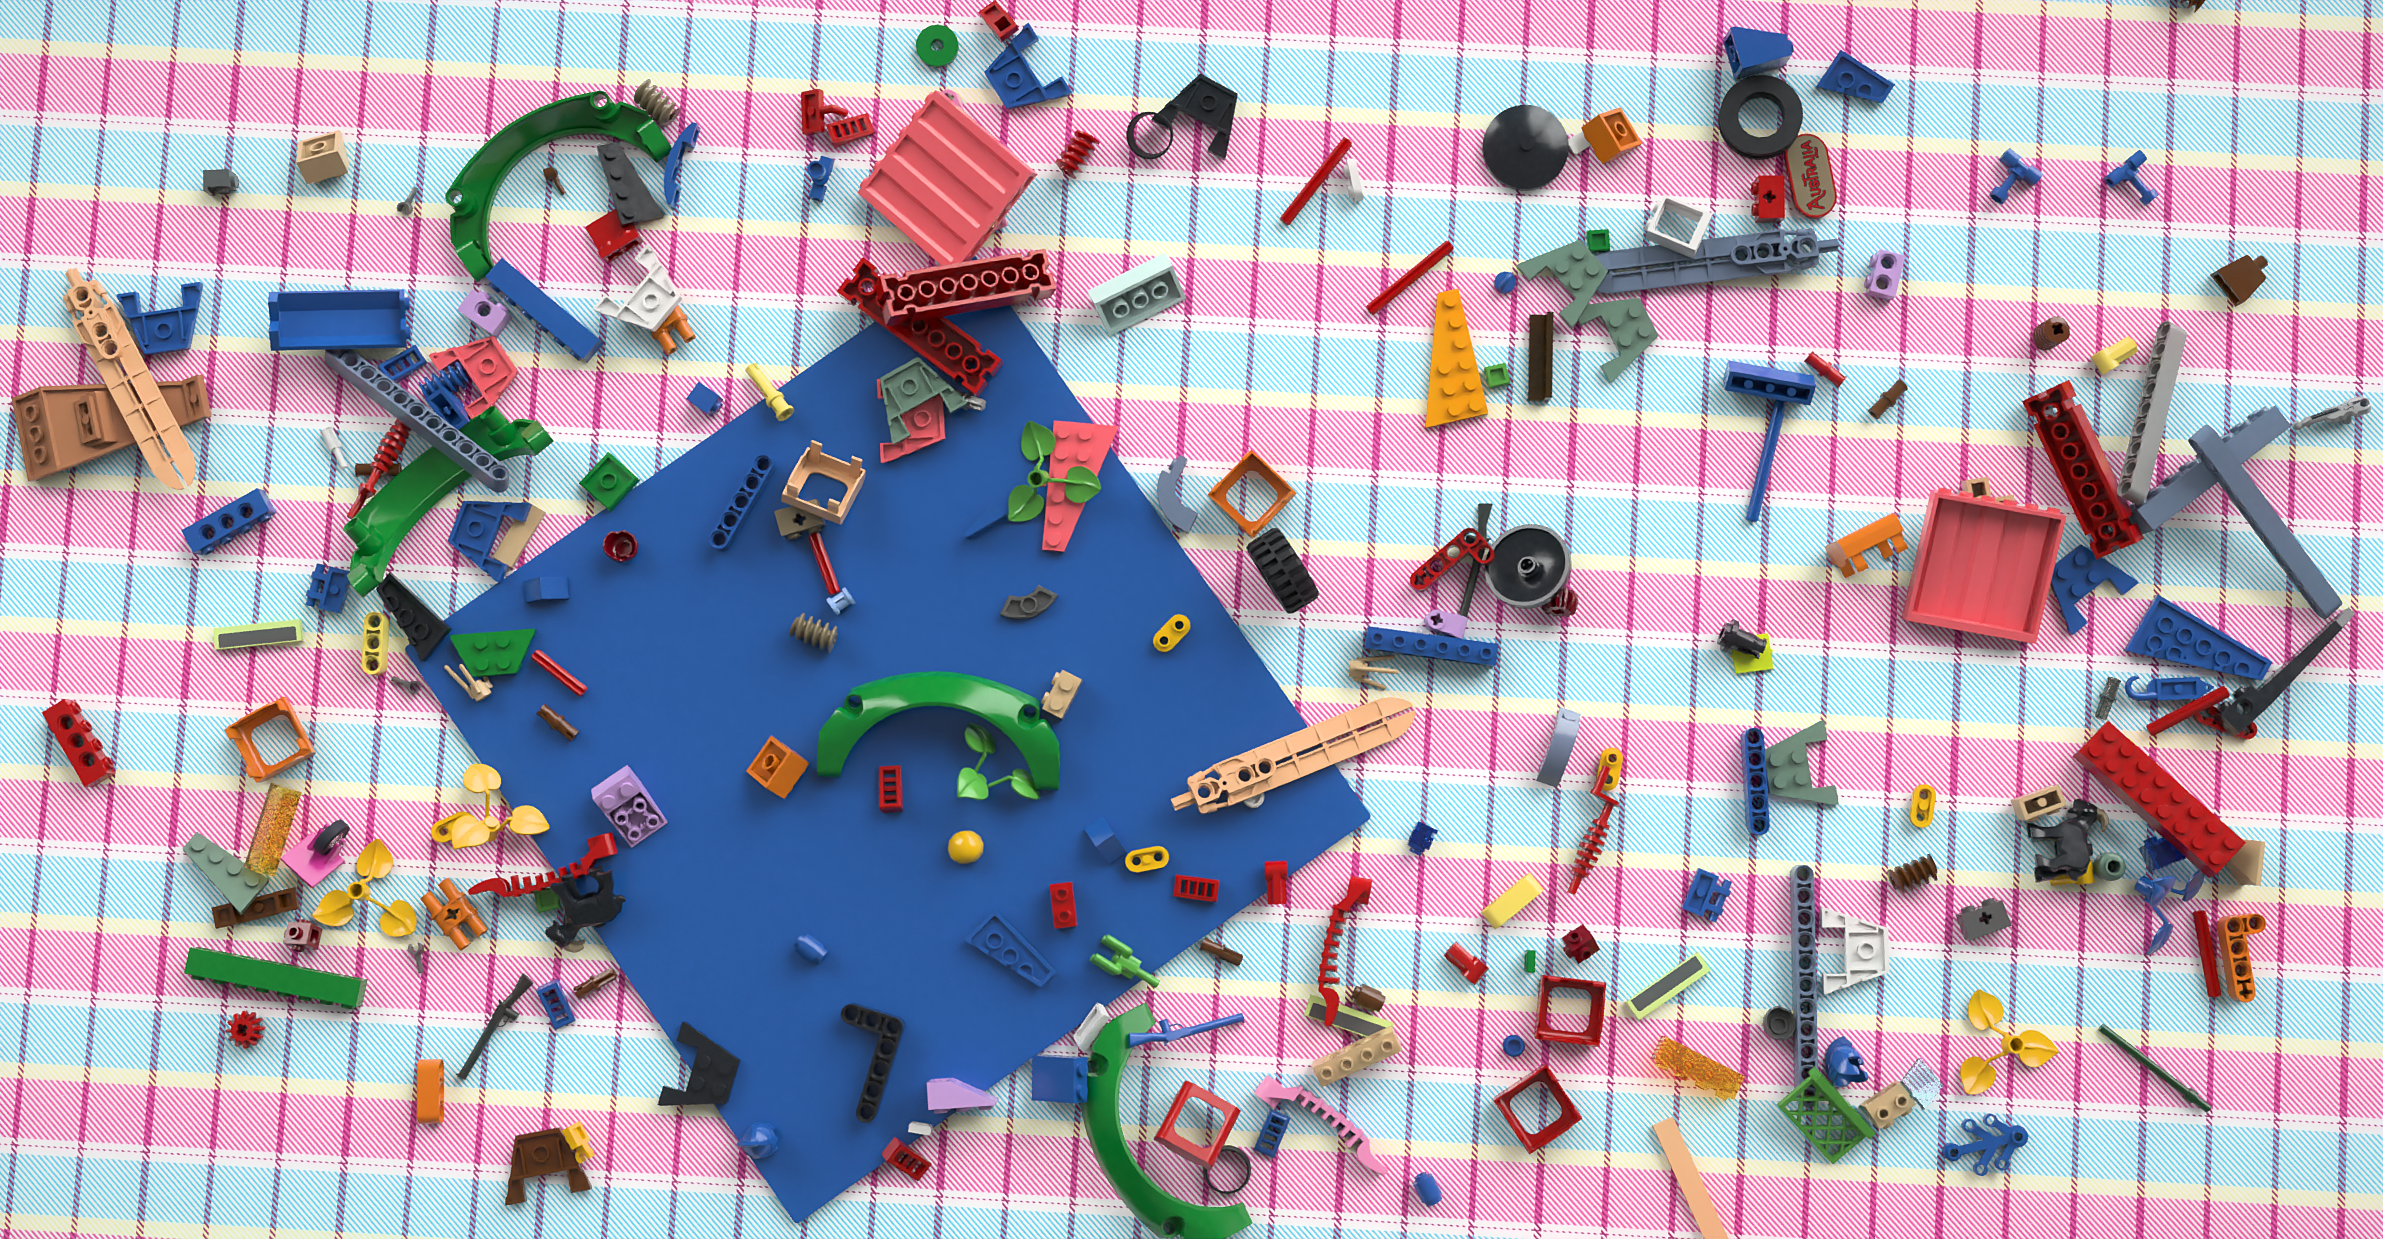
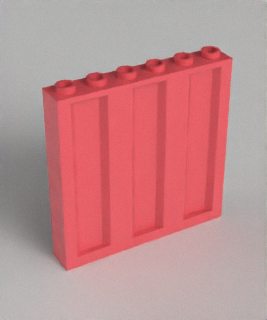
M935 90L927 95L923 107L912 115L910 124L899 132L897 141L887 148L885 157L874 165L873 172L869 178L867 177L861 182L857 193L940 265H948L972 260L1038 174L945 94Z
M1938 487V491L1931 489L1902 617L1906 621L2036 644L2067 516L2060 513V509L2047 507V510L2038 509L2039 505L2025 503V506L2017 505V501L2009 499L1998 502L1995 501V497L1987 495L1976 498L1973 497V493L1960 491V494L1951 493V489Z

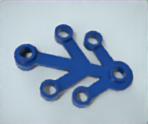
M1987 1113L1983 1116V1123L1988 1127H1995L2005 1134L1995 1137L1977 1126L1974 1120L1967 1118L1961 1123L1962 1129L1969 1133L1972 1132L1983 1140L1960 1146L1955 1143H1947L1942 1148V1154L1949 1161H1957L1961 1158V1155L1985 1149L1979 1161L1973 1165V1172L1979 1176H1984L1988 1172L1987 1165L1998 1146L2007 1144L2001 1156L1997 1157L1994 1161L1997 1169L2005 1171L2009 1168V1159L2014 1150L2023 1147L2028 1141V1132L2024 1127L2019 1125L2009 1127L1999 1121L1996 1115ZM1990 1116L1994 1119L1992 1124L1987 1123V1118ZM1970 1121L1972 1128L1967 1130L1966 1123ZM2016 1133H2020L2021 1138L2018 1141L2014 1139V1135ZM1955 1148L1957 1153L1952 1157L1950 1151ZM2000 1160L2005 1161V1166L2002 1168L1999 1167ZM1979 1165H1983L1984 1170L1981 1173H1978L1977 1167Z

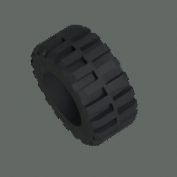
M1272 528L1248 543L1246 547L1247 552L1287 614L1297 612L1318 598L1319 591L1295 550L1278 528Z

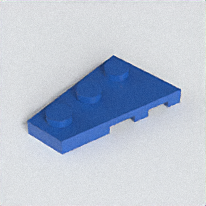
M1842 50L1839 51L1816 85L1817 88L1880 104L1885 101L1895 86L1894 83Z

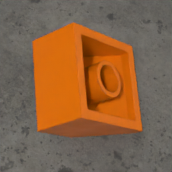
M1621 107L1598 114L1581 127L1585 139L1591 144L1597 159L1602 164L1614 161L1643 144Z
M770 736L746 772L765 788L785 799L799 777L805 772L809 762L775 737Z

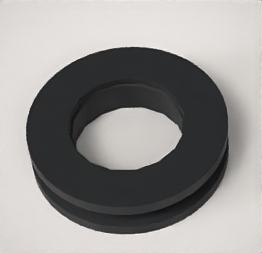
M1768 75L1750 76L1734 84L1724 96L1718 116L1720 134L1727 146L1740 156L1754 160L1770 159L1785 152L1796 140L1802 125L1803 108L1799 96L1785 81ZM1764 98L1771 100L1779 107L1782 112L1783 122L1774 134L1766 137H1756L1743 130L1739 123L1738 113L1740 108L1749 100Z

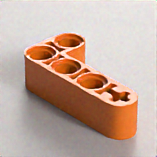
M2243 913L2221 917L2217 922L2229 997L2234 1001L2248 1003L2256 995L2246 935L2257 934L2265 929L2266 920L2260 914ZM2252 917L2255 919L2256 922L2255 927L2253 929L2249 925V921ZM2229 921H2232L2234 924L2231 932L2227 928ZM2233 943H2236L2238 947L2235 954L2231 951ZM2239 964L2241 966V973L2237 976L2235 967ZM2244 989V993L2240 995L2239 991Z

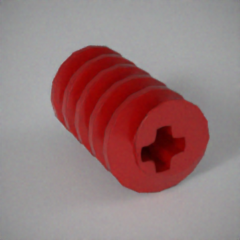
M1076 130L1074 132L1075 137H1071L1069 140L1070 144H1066V152H1061L1060 157L1062 159L1055 161L1059 169L1073 179L1077 178L1073 174L1074 171L1081 172L1078 164L1086 165L1082 158L1090 159L1091 156L1087 151L1094 152L1096 150L1092 143L1098 145L1100 143L1089 133Z

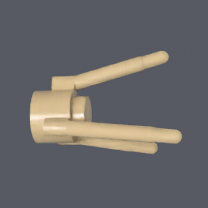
M1395 655L1356 657V660L1351 659L1349 677H1354V681L1386 689V685L1362 676H1366L1367 672L1398 674L1399 671L1367 667L1368 663L1364 662L1394 659Z
M460 664L459 668L471 684L469 687L449 666H444L445 670L468 692L472 699L475 698L476 702L492 694L490 688L493 686L488 677H483L484 682L481 679L475 682L463 664Z

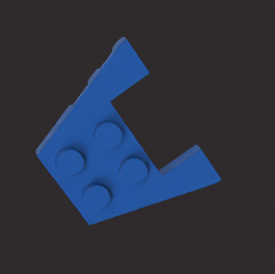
M1029 22L1024 25L1021 32L1012 39L1009 46L999 54L984 72L1007 110L1072 95V91L1062 76L1042 87L1022 55L1021 51L1039 41Z
M203 283L181 284L183 307L141 313L138 292L117 294V299L122 304L125 310L124 313L127 319H129L134 329L133 332L145 355L150 356L191 349Z
M463 501L448 542L490 575L492 579L502 583L509 565L489 558L492 546L504 516L526 522L532 504L527 502Z
M2082 544L2055 563L2050 583L2054 597L2057 598L2062 618L2065 619L2069 635L2075 634L2088 623L2074 604L2103 581L2108 579L2120 595H2124L2139 583L2136 579L2102 557L2096 559L2093 551Z

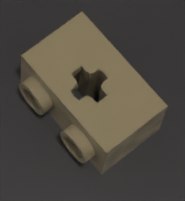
M817 499L807 501L821 507ZM794 506L774 511L781 536L788 538V540L800 538L801 533L808 531L809 534L822 531V527L826 526L824 518ZM799 516H802L804 519H806L803 521L802 526L796 523L797 521H799Z

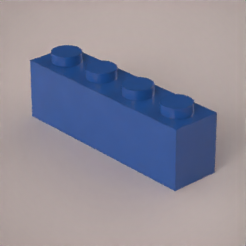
M1730 360L1727 362L1723 377L1725 391L1809 406L1811 405L1816 388L1813 375Z

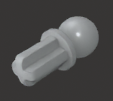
M955 390L968 403V405L963 407L964 410L972 409L981 412L985 409L986 401L984 399L974 397L971 393L964 394L960 390Z

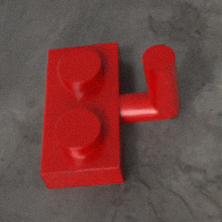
M821 89L801 92L803 135L809 136L825 133V114L833 113L841 117L848 115V110L834 104L824 106V92Z

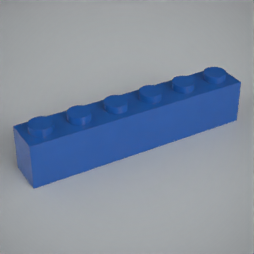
M501 258L485 276L490 281L488 285L494 291L505 293L507 295L504 298L514 307L518 304L523 308L521 313L530 321L532 318L536 319L539 322L537 327L546 334L550 331L555 335L553 340L562 348L567 345L571 349L570 354L578 361L583 359L588 363L604 344V342L505 259Z

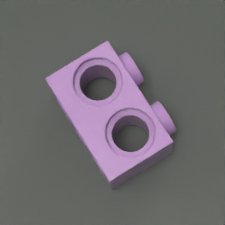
M1882 249L1876 252L1875 255L1872 254L1869 262L1871 273L1866 276L1864 288H1867L1865 295L1888 301L1894 299L1905 255ZM1881 261H1888L1890 264V269H1885L1882 266ZM1877 280H1880L1885 284L1884 290H1881L1877 287Z

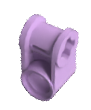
M1432 610L1424 619L1425 626L1429 630L1463 639L1468 622L1467 617L1441 610ZM1436 615L1440 623L1433 625V620H1430V618Z

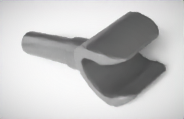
M413 186L405 202L398 203L396 207L398 212H401L405 205L407 207L405 215L413 212L411 203L418 190L417 187Z
M395 676L391 679V681L407 687L408 691L412 694L418 693L411 689L413 683L421 686V683L418 681L409 682Z
M417 942L418 950L414 952L413 945L409 944L408 952L414 955L419 974L424 973L421 960L424 946Z

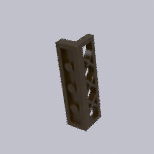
M1546 312L1545 315H1529L1527 401L1549 402L1552 398L1554 312Z

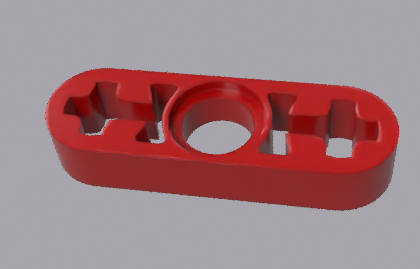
M2211 706L2207 708L2206 713L2214 716L2218 712L2217 707ZM2200 712L2193 716L2197 723L2228 734L2215 719H2202L2203 715ZM2252 722L2247 726L2250 733L2244 734V731L2233 737L2242 740L2254 738L2257 734L2256 724Z

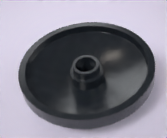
M1517 105L1499 113L1489 124L1482 143L1484 163L1490 174L1502 185L1519 191H1532L1550 184L1561 173L1567 161L1569 151L1568 137L1561 122L1549 111L1534 105Z
M1524 524L1509 529L1496 539L1491 546L1495 553V559L1492 564L1485 566L1487 584L1500 601L1514 608L1531 609L1547 604L1561 593L1569 580L1572 560L1566 543L1554 530L1543 525ZM1490 551L1487 554L1486 560L1489 559L1491 555Z

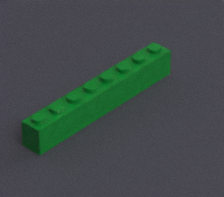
M202 947L189 948L184 974L191 975V979L204 981L205 978L213 979L212 983L221 985L231 982L234 983L236 988L247 989L248 986L256 987L255 991L269 993V990L277 991V995L283 997H290L293 994L298 995V999L303 1001H311L314 998L319 999V1003L324 1005H333V1002L340 1003L341 1008L354 1009L356 1006L363 1005L368 979Z

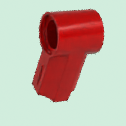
M1265 861L1268 904H1287V861Z
M1456 941L1443 955L1474 985L1489 970L1477 957H1473Z

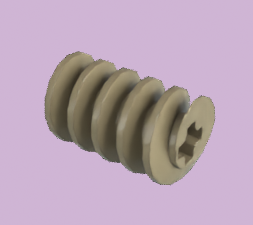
M647 79L635 91L634 101L640 104L642 109H646L648 115H652V118L658 121L660 126H667L677 118L681 108L674 110L675 102L668 105L670 97L666 96L662 99L664 92L660 90L655 93L658 86L655 84L649 87L651 80Z
M805 613L795 618L789 631V637L794 636L796 633L795 637L797 640H801L804 637V643L806 644L812 640V646L814 647L820 643V649L825 650L828 647V653L832 651L838 636L837 626H834L832 630H829V623L821 627L820 619L813 624V616H810L806 621Z

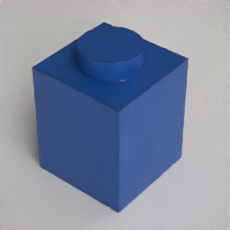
M700 382L696 384L686 398L710 417L713 413L717 414L723 406L721 402L724 400Z

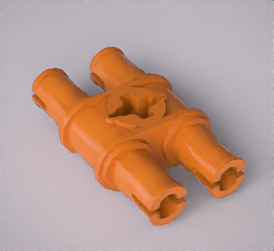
M679 305L666 318L667 321L663 322L655 332L650 331L652 338L659 341L667 355L674 353L678 349L669 335V332L676 328L685 343H689L696 338L687 323V315L682 312Z
M446 878L438 884L439 888L449 899L446 906H442L431 891L422 896L420 900L431 912V919L435 920L444 932L443 935L449 936L457 948L462 951L471 944L460 930L462 923H467L477 937H480L489 929L477 915V908L474 909L465 897L466 894L459 892L452 881ZM452 910H459L456 914L457 918H451Z

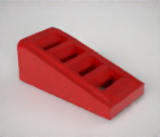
M868 113L826 125L835 148L875 134ZM864 120L867 130H862L860 121ZM856 123L858 133H854L852 124ZM846 126L848 127L850 132V135L847 136L843 128ZM839 129L842 137L838 138L835 130Z
M901 765L879 767V809L882 813L903 812ZM884 774H896V777L885 778ZM885 783H896V786H885ZM885 792H896V795L886 796ZM886 801H897V803L886 804Z
M1176 874L1173 896L1217 902L1220 880ZM1182 880H1186L1185 893H1180ZM1190 881H1195L1193 894H1189ZM1199 882H1203L1202 895H1198ZM1208 883L1212 884L1211 897L1206 896Z
M896 1137L892 1139L882 1152V1156L888 1163L917 1181L921 1179L932 1165L930 1161ZM906 1153V1155L902 1158V1160L899 1161V1159L903 1156V1154ZM913 1157L914 1159L910 1162L908 1166H906ZM918 1162H921L918 1168L915 1171H912L914 1167L918 1164Z

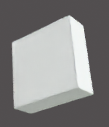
M913 1121L909 1124L908 1132L930 1136L933 1132L932 1124Z

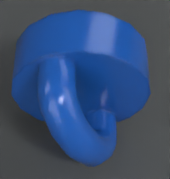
M1500 272L1494 280V287L1501 294L1510 293L1516 285V279L1511 272Z

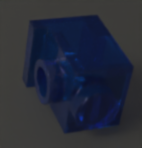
M1417 821L1406 844L1410 847L1409 851L1421 856L1425 849H1430L1434 840L1431 835L1432 833L1437 834L1438 830Z

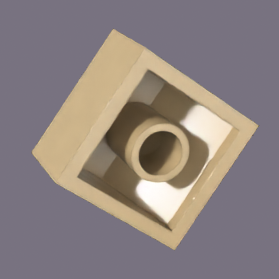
M340 130L298 141L296 163L306 184L320 183L327 178L341 177L348 173L349 160Z

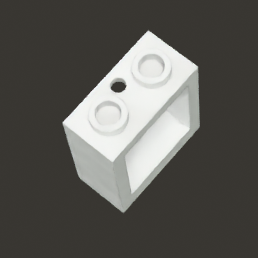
M1664 194L1662 200H1657L1653 208L1655 213L1653 219L1649 218L1644 230L1647 231L1645 239L1694 258L1710 224L1713 213ZM1665 209L1699 223L1689 244L1656 231Z

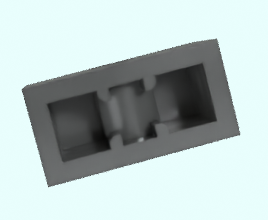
M1989 898L1981 901V906L1974 908L1973 905L1961 908V913L1955 916L1964 940H1973L2012 926L2002 900ZM1982 914L1986 915V918L1983 919V922L1979 921V918L1982 917Z

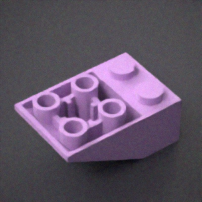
M628 765L591 789L594 802L631 848L668 823L641 781Z
M955 1078L931 1079L927 1082L928 1110H934L936 1114L947 1113L951 1108H956V1112L970 1111L972 1107H978L979 1110H991L999 1102L998 1097Z

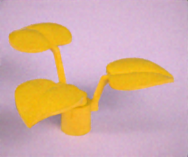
M484 764L470 765L463 776L465 788L477 794L485 791V818L483 821L478 822L475 817L466 815L455 821L451 833L454 850L476 847L486 842L494 841L497 838L498 831H503V828L509 822L510 830L519 835H535L549 830V824L542 813L532 806L515 808L512 817H508L500 825L497 818L489 816V790L499 789L501 784L500 775L495 769Z
M378 838L364 848L357 860L358 873L361 876H368V878L361 879L360 882H352L347 888V893L341 890L330 891L322 898L319 906L312 914L313 918L323 924L342 926L350 922L354 917V910L351 907L354 904V899L357 901L368 900L387 911L380 918L381 929L387 935L393 937L411 935L414 933L417 924L415 911L406 901L395 900L389 908L370 897L371 890L366 883L371 881L373 876L376 878L387 876L393 867L392 854Z
M1981 989L1976 990L1970 998L1968 1004L1969 1020L1979 1030H1984L1990 1026L1992 1030L2003 1036L2001 1040L2003 1051L1986 1059L1985 1062L1977 1056L1964 1060L1960 1068V1077L1964 1091L1967 1094H1979L1990 1088L1995 1082L1996 1070L1988 1064L2002 1056H2007L2008 1053L2018 1054L2021 1062L2028 1067H2039L2059 1053L2054 1043L2039 1031L2026 1030L2020 1036H2009L2007 1032L1995 1027L1993 1024L1999 1023L2003 1018V1006L1998 998Z

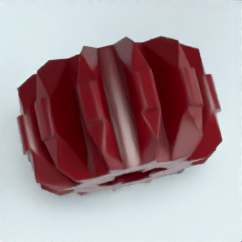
M1565 587L1556 598L1542 605L1541 609L1553 617H1570L1577 610L1578 595L1574 590H1568Z

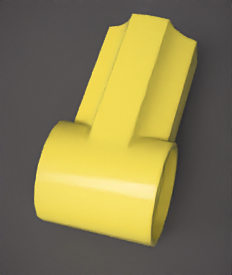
M2127 336L2111 347H2106L2091 356V359L2101 375L2119 366V363L2137 353V344Z

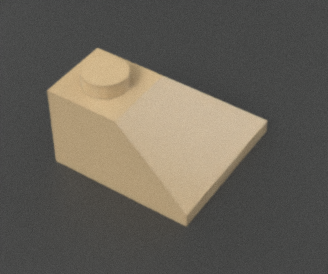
M2243 839L2246 843L2225 866L2240 885L2261 886L2266 842Z

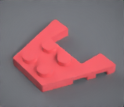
M495 336L428 355L439 371L441 369L444 371L448 368L447 366H452L460 361L476 384L482 396L464 408L471 419L493 406L519 373Z
M877 379V394L879 400L884 398L881 387V381L880 379ZM941 395L932 398L901 416L911 437L896 445H893V443H880L881 463H888L946 440L944 400Z

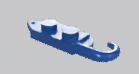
M2138 675L2128 678L2125 683L2126 694L2135 701L2198 699L2214 688V686L2200 680V677L2152 679L2147 685L2146 692L2139 693L2134 692L2131 687L2132 682L2139 679Z

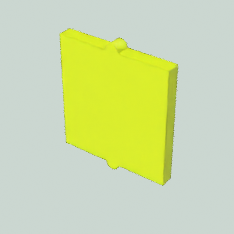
M1768 633L1756 635L1760 639H1767L1763 654L1760 653L1759 659H1756L1753 655L1731 649L1732 654L1730 657L1733 658L1735 674L1774 669L1771 654L1773 649L1770 648Z

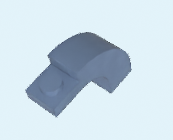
M1180 455L1178 459L1174 458L1168 468L1171 471L1170 474L1164 470L1161 471L1157 484V496L1159 506L1166 519L1180 531L1189 534L1198 517V513L1184 506L1178 500L1175 493L1176 483L1188 462L1186 457Z
M1562 707L1559 708L1551 740L1540 764L1536 781L1558 787L1578 734L1580 713Z

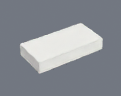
M1097 1003L1073 1035L1079 1049L1083 1051L1088 1049L1110 1018L1102 1004Z

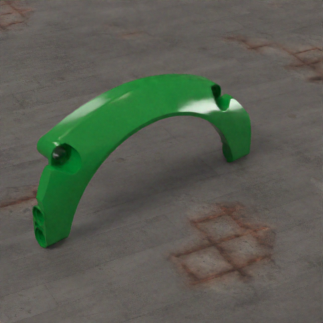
M595 91L564 98L537 108L511 122L486 142L464 166L445 194L447 203L455 210L450 215L451 243L475 281L479 282L484 279L495 266L489 243V221L492 206L505 178L523 158L539 147L557 139L575 135H601L629 143L643 151L657 163L670 154L672 146L652 117L646 111L622 101L615 105L606 92ZM606 99V104L598 107V102ZM462 195L461 201L454 203L455 197Z
M496 406L487 408L459 429L462 434L499 462L521 455L537 456L554 442L537 420L515 419L510 424ZM434 446L427 449L389 481L343 528V531L358 547L352 554L350 573L347 574L350 584L362 597H365L382 583L386 567L394 551L421 517L450 491L472 477L471 474Z
M928 671L899 674L864 683L849 690L844 701V708L837 707L819 731L818 777L840 778L844 762L851 748L878 721L913 707H953L976 714L1001 729L1015 743L1024 756L1031 770L1036 789L1059 790L1061 756L1059 741L1046 719L1039 720L1041 709L1039 700L1010 686L978 676L955 672ZM856 696L861 702L855 703L851 700V697ZM1030 706L1033 707L1036 711L1034 713H1028L1025 710V708Z
M1147 1002L1111 1019V1022L1103 1026L1090 1048L1093 1055L1087 1058V1062L1092 1064L1093 1071L1092 1073L1087 1072V1102L1080 1103L1086 1133L1095 1158L1116 1194L1149 1230L1162 1239L1173 1238L1179 1234L1181 1239H1226L1251 1225L1253 1222L1243 1202L1225 1207H1207L1182 1201L1153 1183L1136 1163L1127 1146L1120 1123L1119 1090L1125 1065L1134 1047L1129 1048V1033H1146L1156 1021ZM1165 1223H1168L1170 1226L1168 1234L1163 1230Z

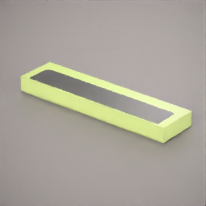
M301 619L213 628L215 650L304 641Z
M1696 952L1625 1002L1635 1017L1640 1020L1711 970L1699 952Z
M1311 994L1304 1016L1325 1022L1327 1008L1325 999ZM1339 1004L1338 1012L1332 1025L1367 1037L1391 1025L1394 1026V1023Z

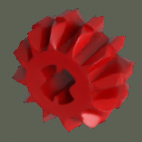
M247 1010L242 1011L241 1015L239 1013L233 1015L234 1020H228L227 1023L231 1028L226 1029L225 1032L232 1034L228 1040H235L236 1047L242 1045L244 1049L249 1048L250 1044L252 1046L258 1044L257 1039H263L264 1036L260 1031L265 1030L266 1027L260 1026L263 1019H256V1012L249 1014ZM245 1026L248 1027V1029L246 1030V1033L243 1032V1030L245 1029Z

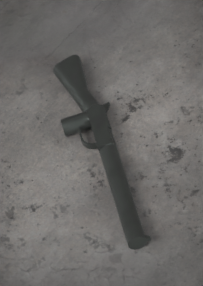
M1479 503L1478 532L1488 542L1491 538H1487V523L1493 504ZM1466 535V543L1472 544L1476 541V536ZM1485 550L1480 551L1479 559H1483ZM1471 554L1469 555L1473 558L1472 567L1459 615L1464 617L1468 616L1481 567Z
M522 973L512 993L503 1002L500 999L498 1000L499 1005L494 1011L491 1020L460 1073L456 1074L461 1079L466 1080L494 1030L497 1027L505 1026L509 1018L516 1021L520 1013L510 1007L534 984L525 973ZM504 1015L508 1018L504 1025L499 1026Z

